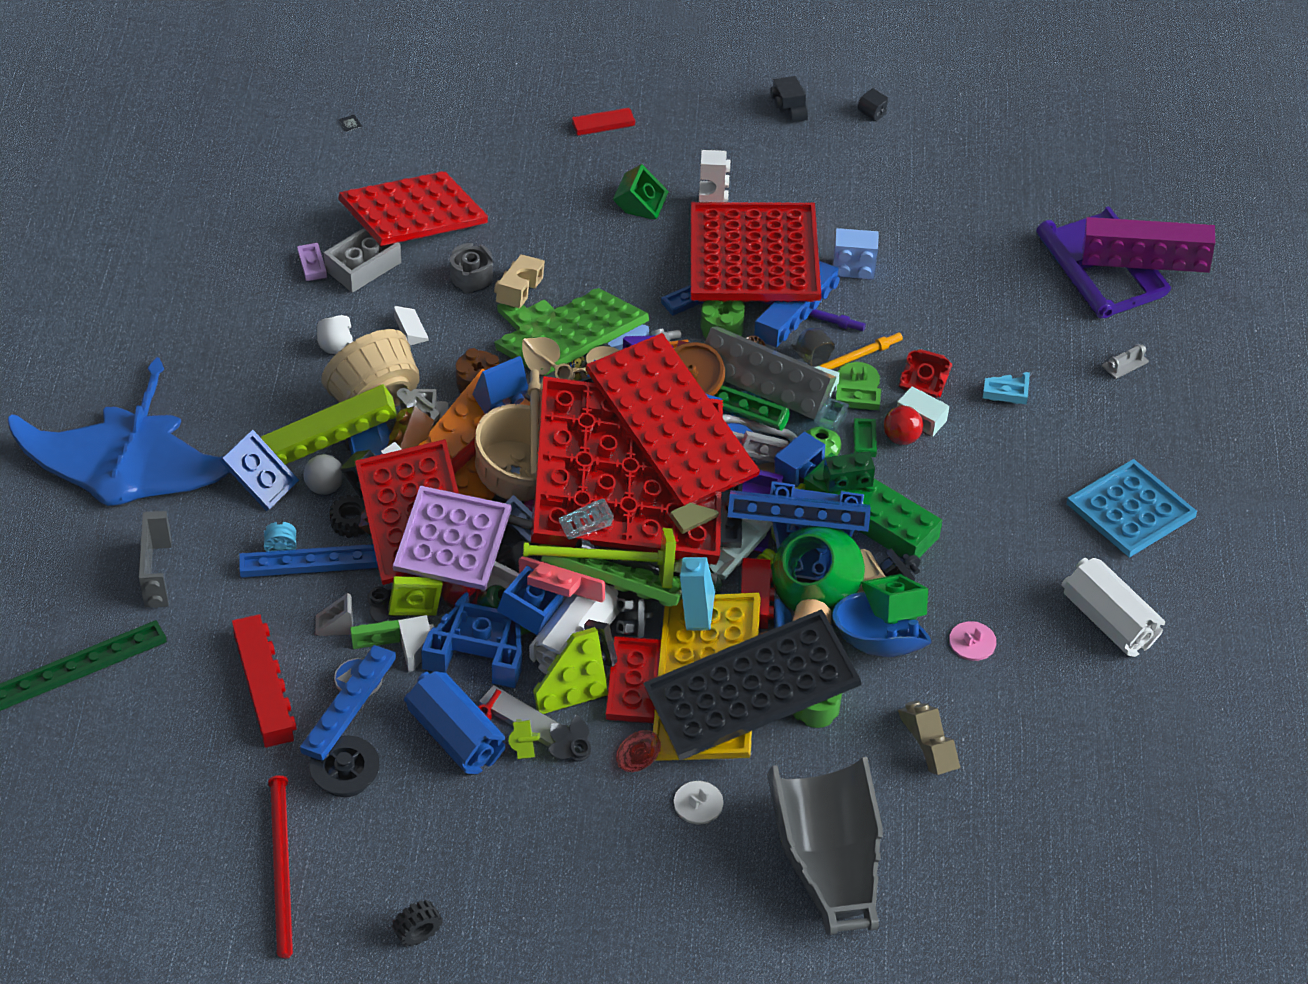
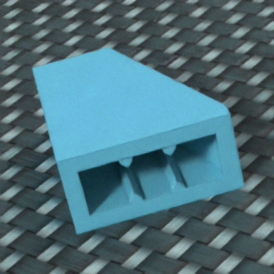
M683 557L680 580L686 630H710L715 589L707 557Z

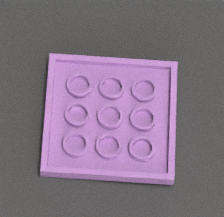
M420 486L393 564V569L399 572L486 590L510 516L511 505Z

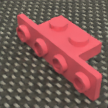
M522 556L519 559V574L526 566L534 569L527 577L528 585L566 597H571L572 594L601 603L605 600V582L603 580Z

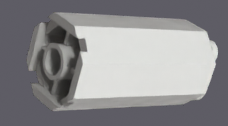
M1083 558L1077 564V569L1073 574L1062 582L1064 594L1127 655L1136 657L1139 655L1137 650L1140 648L1144 651L1149 649L1162 634L1163 629L1160 627V624L1164 625L1165 621L1103 561L1096 558L1090 560Z
M605 584V600L602 603L572 594L571 597H566L529 646L530 659L533 662L537 659L540 663L538 668L541 672L548 673V667L557 654L560 655L570 635L585 630L584 624L588 619L608 623L610 626L620 612L617 609V589Z

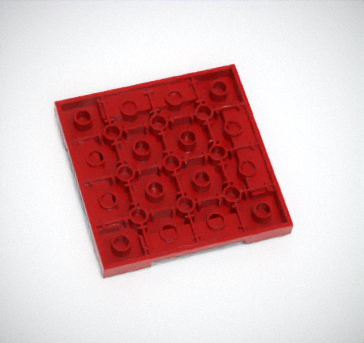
M543 376L540 387L539 435L531 542L574 548L577 540L581 538L590 541L591 544L596 546L658 553V550H661L663 528H669L673 530L676 540L675 560L678 561V559H683V557H707L709 565H717L720 557L721 493L696 504L717 510L719 512L718 517L682 534L670 518V513L680 508V506L595 383ZM709 398L723 418V400Z

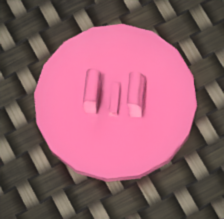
M967 621L958 624L952 629L949 636V645L959 657L970 661H979L993 654L996 648V637L993 631L986 625Z

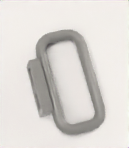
M723 414V419L726 423H741L752 430L781 436L790 442L797 437L796 434L785 428L780 431L749 419ZM732 431L749 456L775 462L774 458L777 452L789 445L787 440L750 431H746L745 434Z

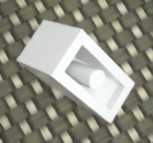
M427 615L398 620L400 639L408 672L414 671L422 661V647L428 632L434 627L433 624L428 623Z

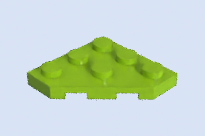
M595 627L572 633L566 641L567 645L560 655L557 654L548 667V673L542 682H538L533 689L536 709L540 713L546 714L608 695L599 636Z

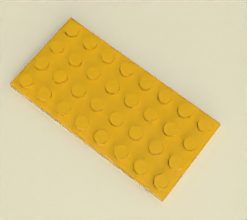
M715 594L710 630H686L683 599L676 606H665L658 677L758 636L760 594ZM655 710L653 737H656L658 745L660 743L659 752L653 761L679 760ZM752 731L683 760L750 758ZM652 741L653 751L651 758H654V755H656V749L654 748V741Z

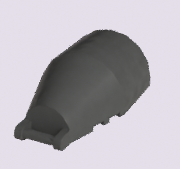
M862 757L856 763L839 771L802 779L780 778L778 765L772 766L767 773L781 847L822 916L826 934L836 935L839 931L865 928L869 931L877 930L879 926L876 912L877 869L881 856L879 849L883 828L867 757ZM862 914L864 915V918L837 921L840 919L851 918Z

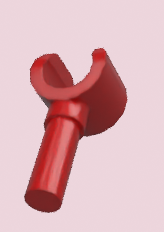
M496 689L485 705L478 706L483 713H487L486 716L490 721L492 719L490 710L502 693L498 689Z

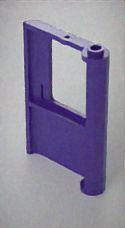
M1109 206L1105 207L1102 213L1091 216L1094 218L1119 219ZM1086 218L1056 228V224L1052 220H1046L1036 229V234L1098 318H1108L1111 315L1160 299L1171 290V286L1157 269L1127 268L1145 294L1114 304L1112 300L1104 298L1084 271V269L1094 265H1082Z

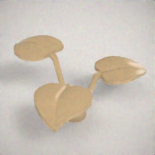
M546 337L523 339L522 352L525 362L531 370H538L539 375L547 374L551 366L555 369L556 378L573 380L576 372H586L585 368H572L565 363L556 365L555 362L560 358V349L554 340ZM609 346L596 347L589 351L586 361L591 363L594 360L620 350Z

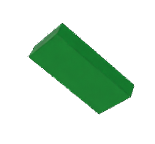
M854 418V453L870 451L871 457H876V419Z

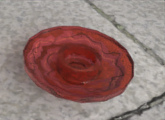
M649 730L637 731L628 736L617 750L616 761L618 766L624 771L632 773L650 766L657 758L661 749L659 736Z

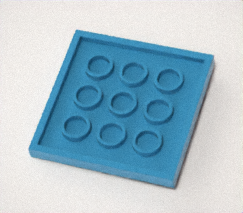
M1135 459L1067 498L1066 503L1129 558L1194 519L1197 514V510Z

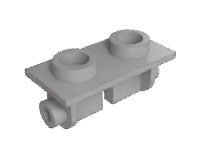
M1137 344L1127 352L1111 357L1108 362L1102 364V367L1117 379L1149 362L1144 357L1146 347L1143 344Z

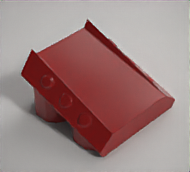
M922 349L911 351L908 353L907 364L904 372H902L898 386L906 391L914 387L933 398H940L952 363L941 354Z

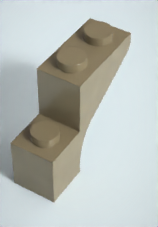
M912 701L906 703L905 708L898 709L901 720L917 740L924 753L929 772L939 775L960 768L954 739L944 736L938 708L929 706L928 703L922 704L919 701Z

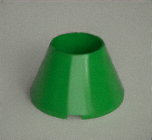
M805 526L794 531L780 544L772 563V581L775 591L783 603L793 611L796 610L797 605L801 601L816 599L825 603L832 610L833 615V610L837 603L849 595L858 593L865 576L864 559L858 545L847 533L838 528ZM816 548L831 551L832 564L828 573L822 579L813 583L797 581L795 575L796 565L804 553Z

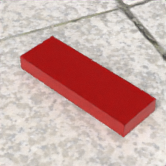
M624 108L572 117V124L577 136L635 126V119L631 109Z

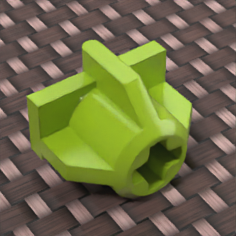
M517 719L513 722L514 729L509 736V745L517 751L518 759L535 757L533 741H538L540 734L532 732L530 720L522 721Z

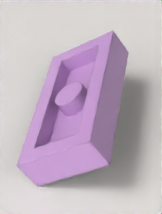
M318 243L297 246L305 280L327 278Z

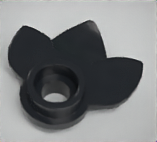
M519 541L513 548L501 543L495 561L519 573V559L523 556L524 541Z
M381 586L373 588L368 594L372 619L377 623L387 621L388 618L392 620L407 618L408 615H389L392 589L387 590Z
M576 715L570 726L551 723L550 736L555 743L548 748V751L555 758L561 760L571 758L575 761H583L588 758L591 753V745L587 740L589 728L581 717ZM580 746L582 753H577L574 747Z

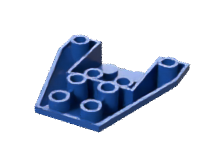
M773 481L770 495L863 504L864 494L841 491L840 495L809 491L795 489L794 484ZM772 522L777 549L794 531L810 525ZM840 529L847 533L850 537L854 532V530ZM816 548L804 553L796 565V578L814 581L822 579L828 573L832 564L831 551Z

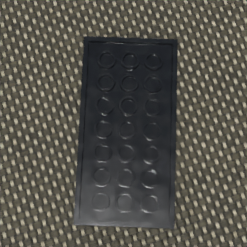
M822 609L644 682V687L679 761L862 685L859 675Z

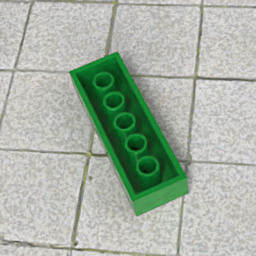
M830 453L827 457H832V456H836V455L833 454V453ZM825 459L804 478L805 490L828 493L823 478ZM874 479L873 487L844 490V492L864 494L863 504L870 505L871 507L868 532H859L889 550L892 548L900 557L908 554L909 557L917 555L920 558L940 537L941 518ZM841 491L830 492V493H831V494H838V495H840Z

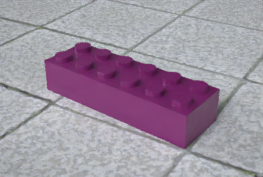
M1087 217L1083 240L1082 265L1210 273L1215 248V225Z

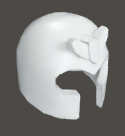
M340 315L324 318L318 322L317 340L320 348L325 352L337 354L341 349L353 342L349 328H351L350 319L347 316Z

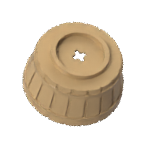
M385 329L364 335L345 346L326 365L321 377L323 387L339 403L384 384L392 395L396 408L400 405L397 391L401 388H406L409 391L416 389L419 383V370L415 365L406 336L399 330Z
M508 404L494 408L481 418L476 428L475 467L479 478L491 492L496 493L502 498L510 499L514 495L523 502L534 500L536 479L531 477L530 406ZM511 466L520 467V474L510 472Z

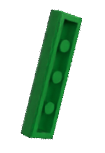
M723 385L714 395L715 397L722 398L723 411L780 431L785 428L788 422L789 409Z

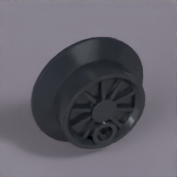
M350 735L340 736L323 761L311 757L309 763V770L313 781L321 789L342 798L352 797L364 791L374 781L380 767L379 755L373 745L360 737Z

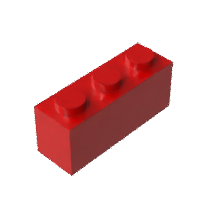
M743 558L741 593L760 594L759 629H768V621L773 620L774 606H769V601L774 602V587H770V583H773L771 560Z

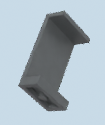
M167 511L143 512L139 581L145 608L169 606L164 574H151L153 549L172 548Z

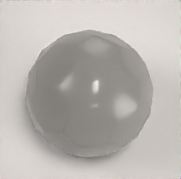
M323 454L313 457L308 461L303 472L307 487L314 493L321 495L335 492L342 485L344 474L340 470L342 465L336 458L330 455Z

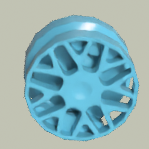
M274 522L266 526V530H264V549L266 552L296 550V529L293 525L283 522V524Z

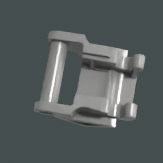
M401 388L397 391L400 410L416 406L434 420L431 429L448 410V402L437 401L436 389H413L409 391L406 388Z

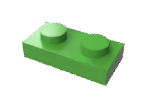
M837 384L835 406L879 410L881 388Z
M398 620L350 627L353 649L401 642Z

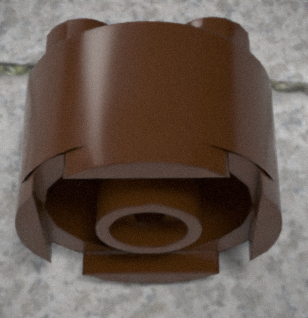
M475 348L468 349L456 362V385L459 393L461 394L482 368L487 370L499 365V358L486 351H480Z

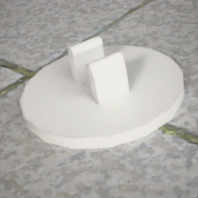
M693 781L682 785L674 797V807L679 817L697 825L707 824L715 820L721 814L724 804L720 791L712 784L703 781Z

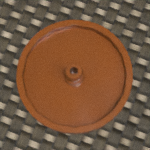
M698 342L686 343L675 348L674 350L705 394L714 396L721 388L725 379V366L719 353L711 346Z

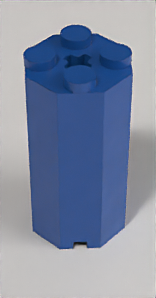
M436 671L431 674L429 672L422 673L413 689L404 697V702L407 704V709L466 774H479L483 771L480 767L485 764L488 767L493 765L505 750V744L502 741L505 740V736L447 673Z

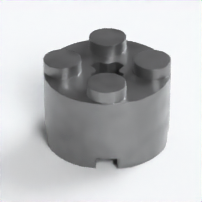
M473 243L457 246L452 251L450 257V277L452 283L466 294L491 285L493 263L490 250L483 245H480V247L473 246Z

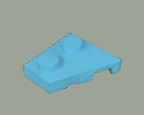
M1025 372L1022 377L1013 379L1011 375L985 378L983 398L992 401L998 400L1014 404H1027L1030 373Z

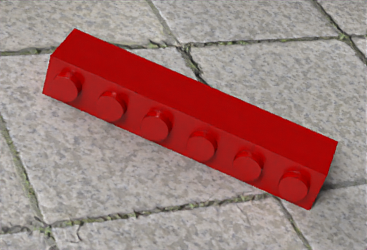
M260 614L232 620L235 641L265 748L294 741L293 731L297 730L294 716L289 717L288 714L291 711L289 698H284L283 693L286 692L283 678L278 679L277 674L281 673L278 659L273 660L272 655H275L273 642L267 640V637H270L267 622L262 623Z

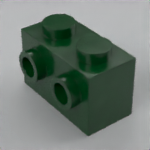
M870 451L825 457L823 478L828 493L873 487L875 466Z

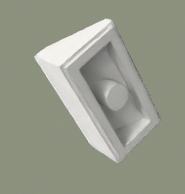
M395 306V320L401 332L406 336L408 343L414 345L429 341L415 309Z

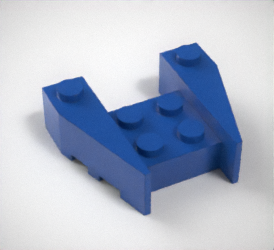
M465 592L455 603L453 610L441 618V623L428 632L421 650L422 669L446 673L454 650L494 658L492 662V684L516 688L522 671L520 625L499 613L495 608L470 604L469 593Z

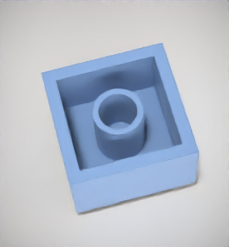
M836 228L833 266L839 268L838 277L874 279L879 231Z

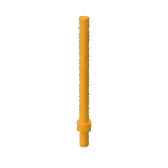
M900 332L889 337L883 336L876 339L872 344L819 366L832 370L875 351L886 350L890 345L902 341L903 337Z

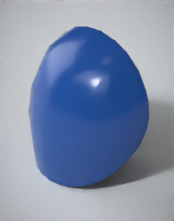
M865 592L854 593L843 598L836 604L833 610V619L842 638L867 655L882 657L901 656L932 644L929 635L918 624L917 620L904 619L899 620L896 624H887L884 620L875 616Z

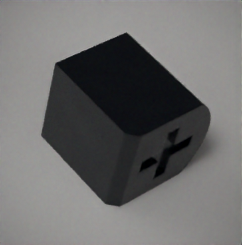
M872 88L861 96L858 102V110L877 121L886 115L888 97Z

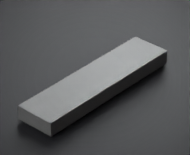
M493 685L479 701V706L485 705L496 689L500 690L502 693L490 710L493 715L512 726L513 722L517 719L522 721L530 720L532 732L540 734L539 742L548 747L555 743L550 736L551 723L558 722Z

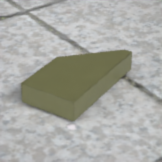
M689 503L672 511L670 518L683 534L717 518L719 512Z

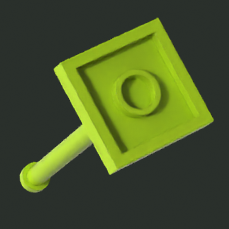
M663 528L661 550H658V553L535 546L524 542L523 557L541 555L657 562L662 588H672L676 540L672 529Z
M394 577L389 602V615L436 616L442 581L427 577Z

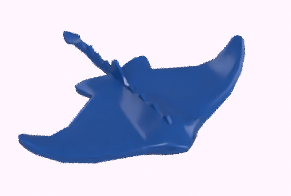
M158 357L147 368L150 372L149 383L144 392L141 406H136L135 414L118 407H105L103 409L104 423L64 432L40 431L17 415H10L8 417L10 432L28 457L43 469L88 491L96 500L106 506L121 505L149 496L192 491L216 483L231 473L219 461L223 456L217 457L202 454L171 434L180 427L181 419L172 415L147 416L157 387L159 374L164 370L163 364Z

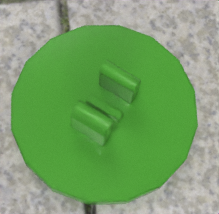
M864 362L847 363L838 371L840 373L838 384L877 388L880 384L878 371Z

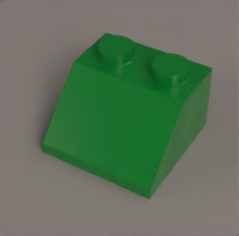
M640 164L624 174L613 200L627 214L655 220L669 191L643 164Z
M901 574L862 581V588L874 615L884 620L885 623L896 624L899 620H916L919 616L927 615V587Z

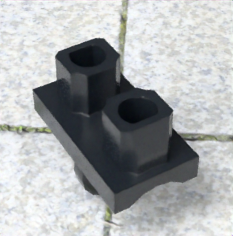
M892 548L886 552L888 558L879 564L884 575L888 577L897 571L899 574L915 581V577L911 572L915 575L920 572L918 566L921 560L917 555L909 557L908 554H904L902 556L904 562H902Z
M624 593V597L617 599L618 611L624 612V620L617 622V633L624 634V636L643 638L646 618H652L653 612L646 611L644 598L634 593Z

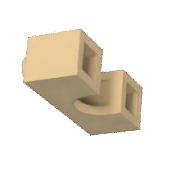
M521 254L516 261L512 262L510 269L504 272L502 279L496 282L494 292L497 293L496 302L521 308L528 299L529 287L536 288L542 281L545 261Z

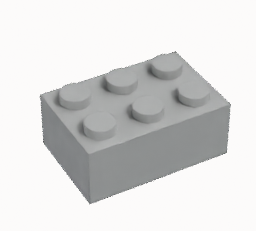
M363 228L324 252L326 272L353 293L401 263L400 244L397 242L380 246L368 231Z

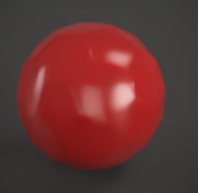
M898 406L887 413L884 419V431L893 443L908 445L915 442L921 436L923 420L913 407Z

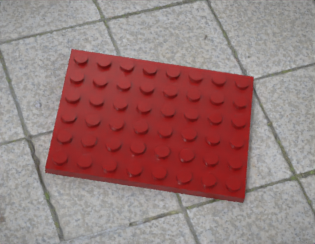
M691 202V300L700 302L706 300H719L721 302L821 301L815 203Z

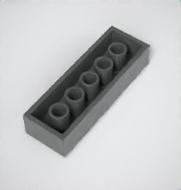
M710 328L705 344L714 348L721 356L725 366L724 381L812 419L821 418L837 378L836 376L723 328Z

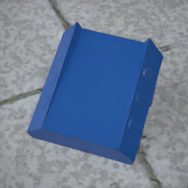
M386 422L347 438L351 456L356 451L371 450L376 456L383 454L381 451L387 447L389 436L392 432Z

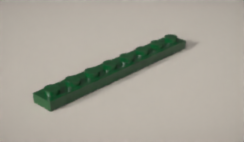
M157 620L0 683V711L167 642L166 636Z

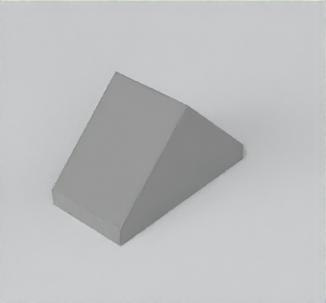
M347 593L316 615V635H351L350 627H353L351 595Z

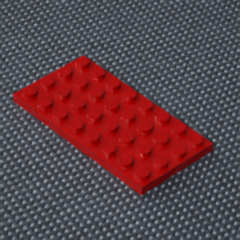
M663 333L586 365V372L680 507L689 503L697 504L759 475V468Z

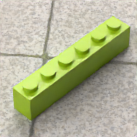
M382 384L263 435L261 439L286 465L395 418L397 414L393 397L385 385Z

